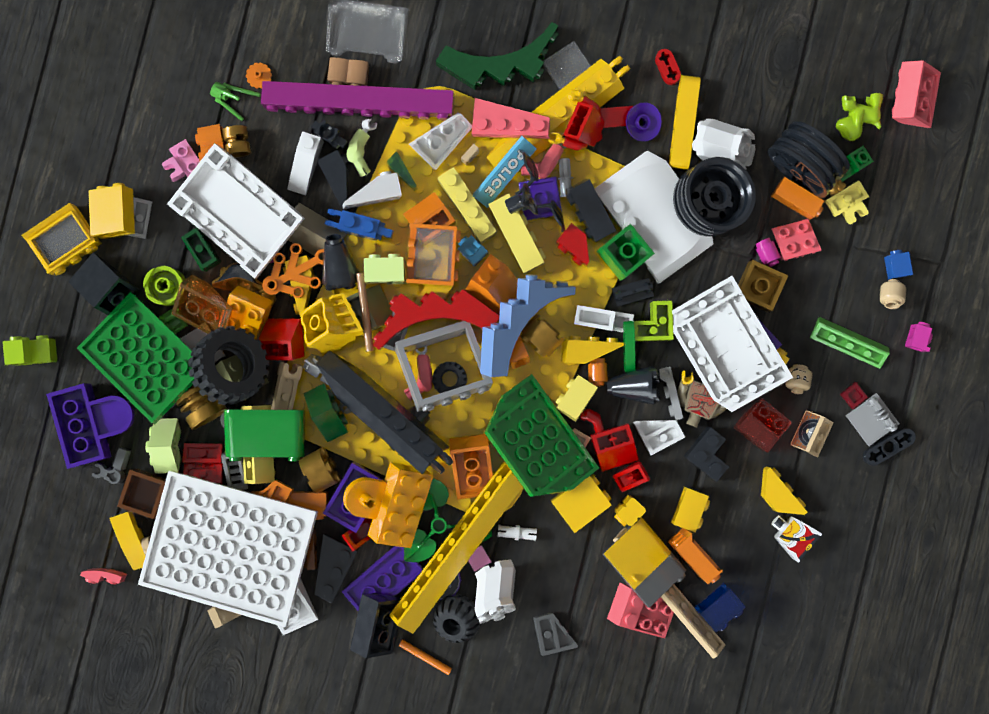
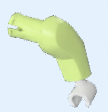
M366 119L362 122L363 129L356 131L347 149L348 161L354 163L360 177L365 176V173L371 172L363 158L365 153L364 146L370 137L367 132L377 127V123H372L369 126L371 119Z

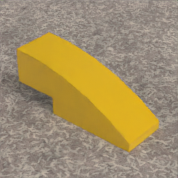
M129 511L111 517L110 521L118 542L132 569L143 568L146 555L143 552L141 540L144 536L141 528L137 526L133 512Z

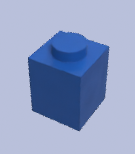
M902 250L891 251L889 256L884 257L888 279L913 275L909 252L902 253Z

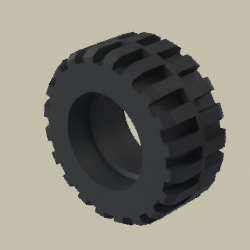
M234 326L220 327L215 331H211L196 344V347L191 352L193 357L189 359L188 365L192 367L189 370V375L194 377L195 380L192 383L194 387L198 386L201 389L199 393L202 396L206 394L209 396L208 400L212 402L218 400V404L221 405L227 403L233 405L248 399L265 384L264 379L269 374V371L266 370L269 367V360L265 358L268 354L266 349L263 350L261 348V345H263L261 341H256L254 339L255 335L251 332L247 334L245 333L246 330L240 327L235 330ZM218 350L230 351L240 359L243 365L241 381H228L218 373L214 362L215 353Z

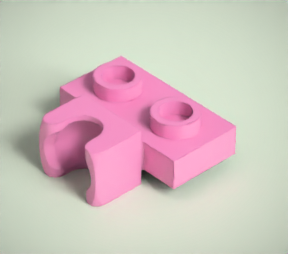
M185 139L169 149L173 157L162 163L165 170L175 169L170 175L173 182L178 181L185 175L188 178L200 162Z

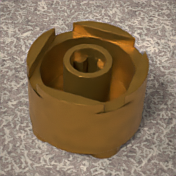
M536 313L521 331L523 334L520 337L528 344L533 343L536 346L534 350L539 355L550 357L565 338H559L560 333L545 319L539 320L540 315Z
M324 447L299 460L301 471L304 476H307L308 484L315 493L322 492L342 481L339 473L334 469L337 467L332 457L328 458V453Z

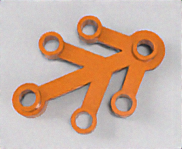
M298 243L292 244L290 246L291 256L286 273L279 276L281 266L285 263L286 257L282 253H277L273 258L274 266L271 276L266 277L263 281V290L270 295H275L281 291L291 294L296 298H302L305 293L303 288L299 286L293 288L284 285L289 280L318 289L321 286L319 278H310L300 274L318 264L323 265V260L319 259V255L324 253V249L318 250L315 257L296 267L299 255L303 249ZM295 246H299L300 248L299 252L297 253L293 252V248ZM279 255L283 257V260L281 262L276 261V258ZM315 279L318 280L317 286L312 285V281ZM273 281L275 287L270 289L269 283ZM297 289H301L302 292L299 296L295 295Z

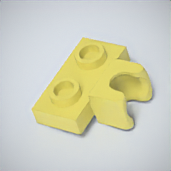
M860 181L855 182L838 194L825 200L833 216L836 217L842 213L848 224L856 222L855 212L861 217L869 213L864 203L861 202L869 196Z

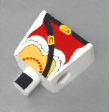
M777 516L772 521V525L779 530L774 538L790 557L798 563L822 535L817 530L792 516L787 521L780 516Z

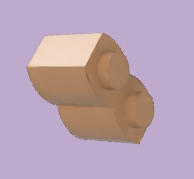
M330 58L327 81L333 85L367 86L369 63L361 60Z

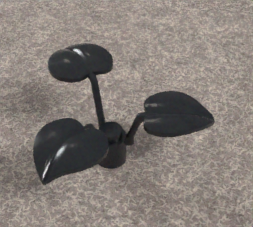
M519 150L523 155L524 164L530 174V181L527 184L524 183L523 187L515 192V196L505 200L509 213L513 214L520 210H530L535 215H538V208L548 207L552 210L554 218L561 226V232H564V218L557 203L552 200L551 203L537 205L529 186L535 180L539 181L538 170L532 158L524 150Z

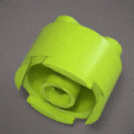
M160 266L151 269L146 274L143 287L146 296L152 302L164 306H175L184 299L187 293L188 281L180 271L168 266ZM164 283H166V284L168 285V288H167V289H165V287H163V284H164Z

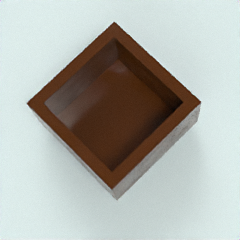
M137 468L130 469L117 507L155 519L166 478Z

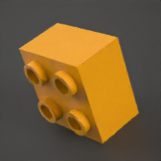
M238 285L229 294L220 327L234 326L235 330L239 327L246 330L245 333L251 332L254 334V339L257 340L268 319L273 301Z

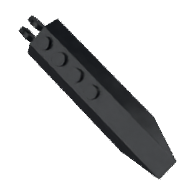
M331 351L327 352L316 362L317 367L336 398L421 474L425 472L428 466L433 467L442 474L445 469L436 461L438 457L448 465L453 463L452 458L443 452L449 446L365 372Z

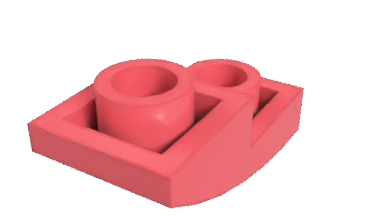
M92 568L81 572L80 576L85 577V581L92 584L104 581L106 578V582L116 585L124 582L127 574L113 569Z

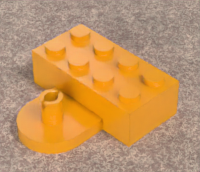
M390 462L385 480L362 477L352 481L344 492V505L354 516L372 519L368 536L377 544L411 548L433 475L427 470L421 474L413 466Z

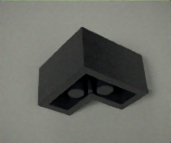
M711 427L705 428L683 456L716 482L729 468V466L714 455L726 439Z

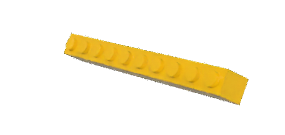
M505 461L389 616L397 626L412 634L416 631L523 486Z

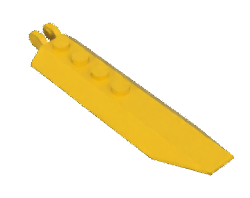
M621 56L614 59L609 65L602 59L598 60L531 112L550 118L549 139L525 138L537 148L530 156L532 159L552 145L548 140L555 141V134L550 132L560 133L564 136L563 134L576 105L580 102L579 100L570 101L567 98L569 94L575 97V93L570 89H580L583 97L587 96L596 102L599 107L603 106L624 89L619 78L627 73L630 67L628 65L624 66L616 74L612 70L623 60ZM502 138L486 158L494 168L519 138Z

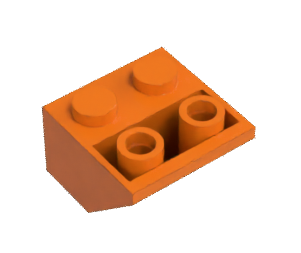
M435 192L403 213L409 224L456 225L455 219ZM419 229V234L417 235H419L423 244L427 245L446 230Z

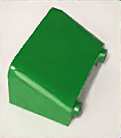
M224 410L225 457H229V461H241V457H289L288 461H299L300 457H305L304 410Z

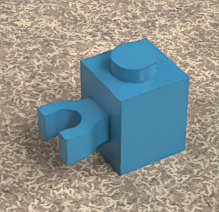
M472 235L469 238L465 236L458 243L460 246L458 250L474 267L488 254V251Z

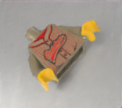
M682 371V380L677 390L679 403L682 406V410L690 413L686 424L697 428L701 417L707 420L716 418L726 408L712 399L704 384L694 381L693 372L690 377H685V371Z

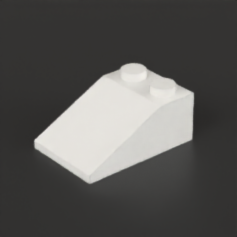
M301 578L288 626L282 627L277 625L283 635L318 620V616Z

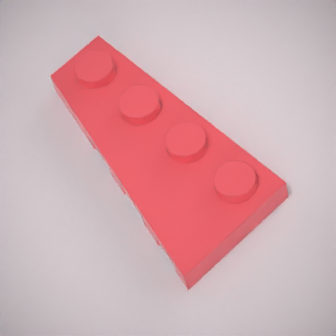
M475 98L472 124L473 137L520 138L523 136L524 138L549 139V117Z

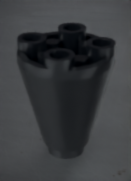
M329 235L326 237L324 244L322 283L328 291L336 288L353 289L356 287V274L360 273L341 235Z
M649 366L614 376L607 381L608 394L642 403L656 404V402H660V391L657 389V383H660V373L657 372V368L654 366Z

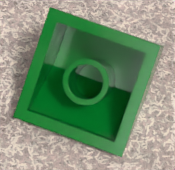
M631 223L596 251L620 281L655 254Z

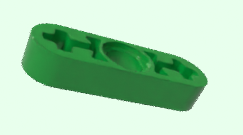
M623 321L625 373L635 371L634 321Z

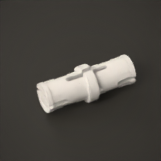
M499 525L498 530L506 531V533L498 532V537L536 541V535H529V533L537 534V528H521L520 525H516V527Z

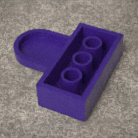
M83 383L46 394L67 469L112 457L107 437L124 433L131 427L134 421V409L127 399L121 396H108L96 400L91 383Z

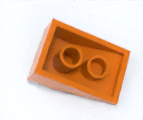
M490 254L472 277L465 291L500 315V302H508V299H517L518 279L507 265Z
M486 434L450 438V455L453 460L452 468L457 500L478 497L493 477L488 437Z

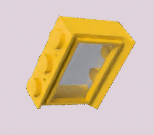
M68 203L21 235L46 269L47 274L56 276L64 273L69 265L79 263L82 260L81 257L85 254L95 252L98 249L97 246L102 244L97 237L90 236L89 224L77 206Z

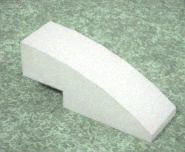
M577 305L574 324L623 332V321H633L634 315Z

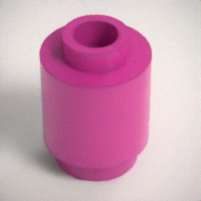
M767 238L756 244V251L763 265L772 267L779 263L778 260L781 256L774 241L771 242L770 238Z

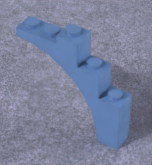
M526 275V278H518L517 299H508V302H500L499 323H491V326L483 327L480 373L489 377L508 376L509 362L514 345L528 321L551 301L563 296L575 295L576 287L568 285L566 281H556V284L545 282V280L537 279V275Z

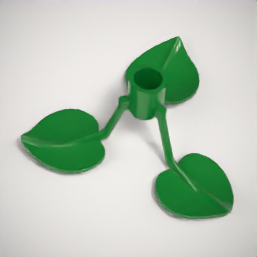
M434 478L432 479L423 508L425 511L434 508L435 518L431 522L432 531L427 535L423 530H416L411 548L404 547V561L420 562L430 558L437 546L436 542L430 537L434 533H443L446 528H454L457 525L447 524L446 519L438 515L437 507L446 504L449 493L447 487ZM490 530V532L486 535V537L484 538L483 541H485V540H487L488 538L492 537V531H491V530Z

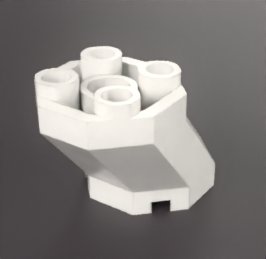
M706 119L698 123V132L692 144L693 150L697 152L698 157L702 160L712 157L729 158L739 163L745 170L747 169L745 166L752 164L755 145L751 143V139L755 140V136L750 129L739 128L715 119Z
M512 560L495 562L494 567L490 568L487 565L475 573L478 580L475 613L479 623H485L490 619L499 621L505 618L504 614L516 610L513 602L516 570Z

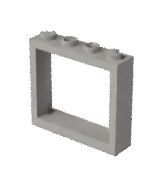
M461 321L395 342L394 349L417 412L422 410L423 412L431 411L438 405L447 406L453 403V400L459 398L460 400L470 398L471 394H483L491 388L493 384L492 378L481 374L483 378L481 381L422 399L406 356V352L466 334L480 370L481 350L470 323Z

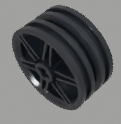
M793 121L788 126V129L782 133V137L778 138L774 145L768 149L771 161L784 176L820 198L826 197L829 194V190H832L836 182L840 181L843 175L850 169L848 159L833 141L814 127L799 121Z
M725 157L708 158L686 171L679 178L673 193L674 209L681 223L691 232L705 237L718 236L740 226L749 218L755 205V187L750 175L739 163Z

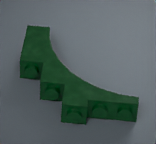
M551 22L543 34L531 44L518 51L501 56H473L459 52L446 45L436 60V66L474 90L477 86H482L486 79L484 75L505 86L507 82L510 83L516 74L514 71L534 83L535 79H540L545 71L543 69L544 62L540 58H545L549 51L547 49L550 42L554 43L559 35L557 33L558 25Z

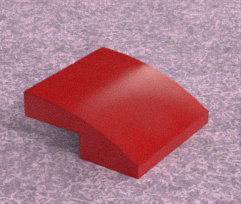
M184 443L183 474L222 485L223 463L221 455L223 453V444Z

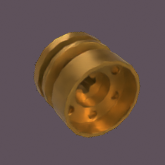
M198 386L189 388L176 402L177 406L185 404L180 409L181 413L191 410L192 413L186 417V421L192 430L211 422L222 415L224 410H227L226 405L218 404V400L212 402L208 400V395L202 396L199 393L201 389Z

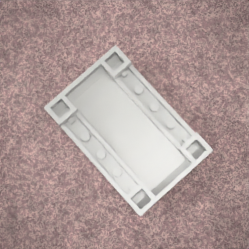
M215 143L167 203L241 264L240 266L254 278L259 277L305 219L269 186Z

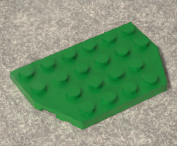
M532 374L501 396L484 433L530 497L571 491L599 469Z

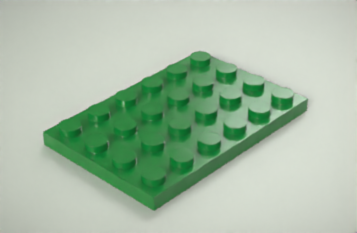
M131 292L77 347L154 425L193 385L192 382L195 380L194 377L189 375V370L192 367L188 364L189 359L193 357L191 356L192 350Z

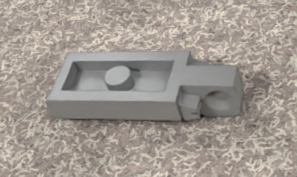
M671 367L659 369L660 379L667 384L666 387H663L665 396L670 398L671 405L668 406L670 416H674L675 420L682 419L683 415Z

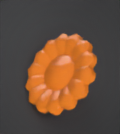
M261 62L259 64L254 63L246 71L247 82L250 83L251 87L262 89V81H271V69L266 64L263 65Z

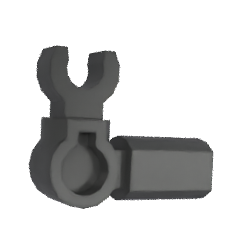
M118 447L112 465L114 468H107L102 463L95 464L96 467L100 468L101 472L100 474L92 473V476L95 478L104 477V480L111 484L122 483L125 479L123 470L127 467L131 450Z

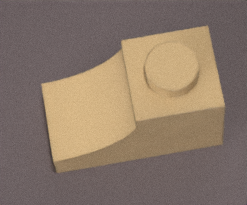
M214 606L207 610L215 629L241 616V614Z

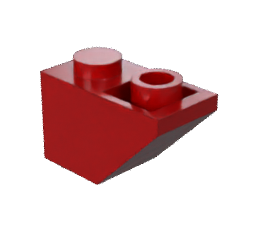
M571 223L556 241V244H558L557 248L562 253L567 254L568 252L573 256L572 260L580 267L582 265L586 267L589 263L587 236Z

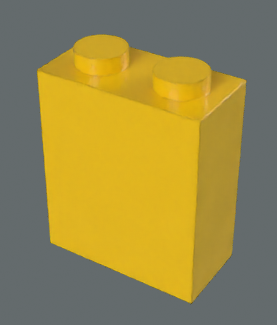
M114 183L112 187L97 186V189L89 190L90 236L105 239L135 234L132 188L126 187L123 183Z
M594 474L586 478L573 490L561 492L551 500L574 533L611 506L609 502L611 497L606 490L601 491L598 485L600 482Z

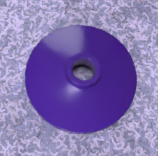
M638 103L629 110L626 117V127L634 139L649 141L660 131L661 115L654 105ZM640 119H642L643 124L641 126L639 124Z

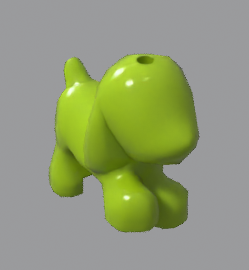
M873 93L870 97H866V104L868 106L857 104L855 96H842L843 110L849 112V115L838 120L835 127L845 140L853 141L858 139L862 134L863 123L874 124L878 129L881 128L880 107L883 94Z

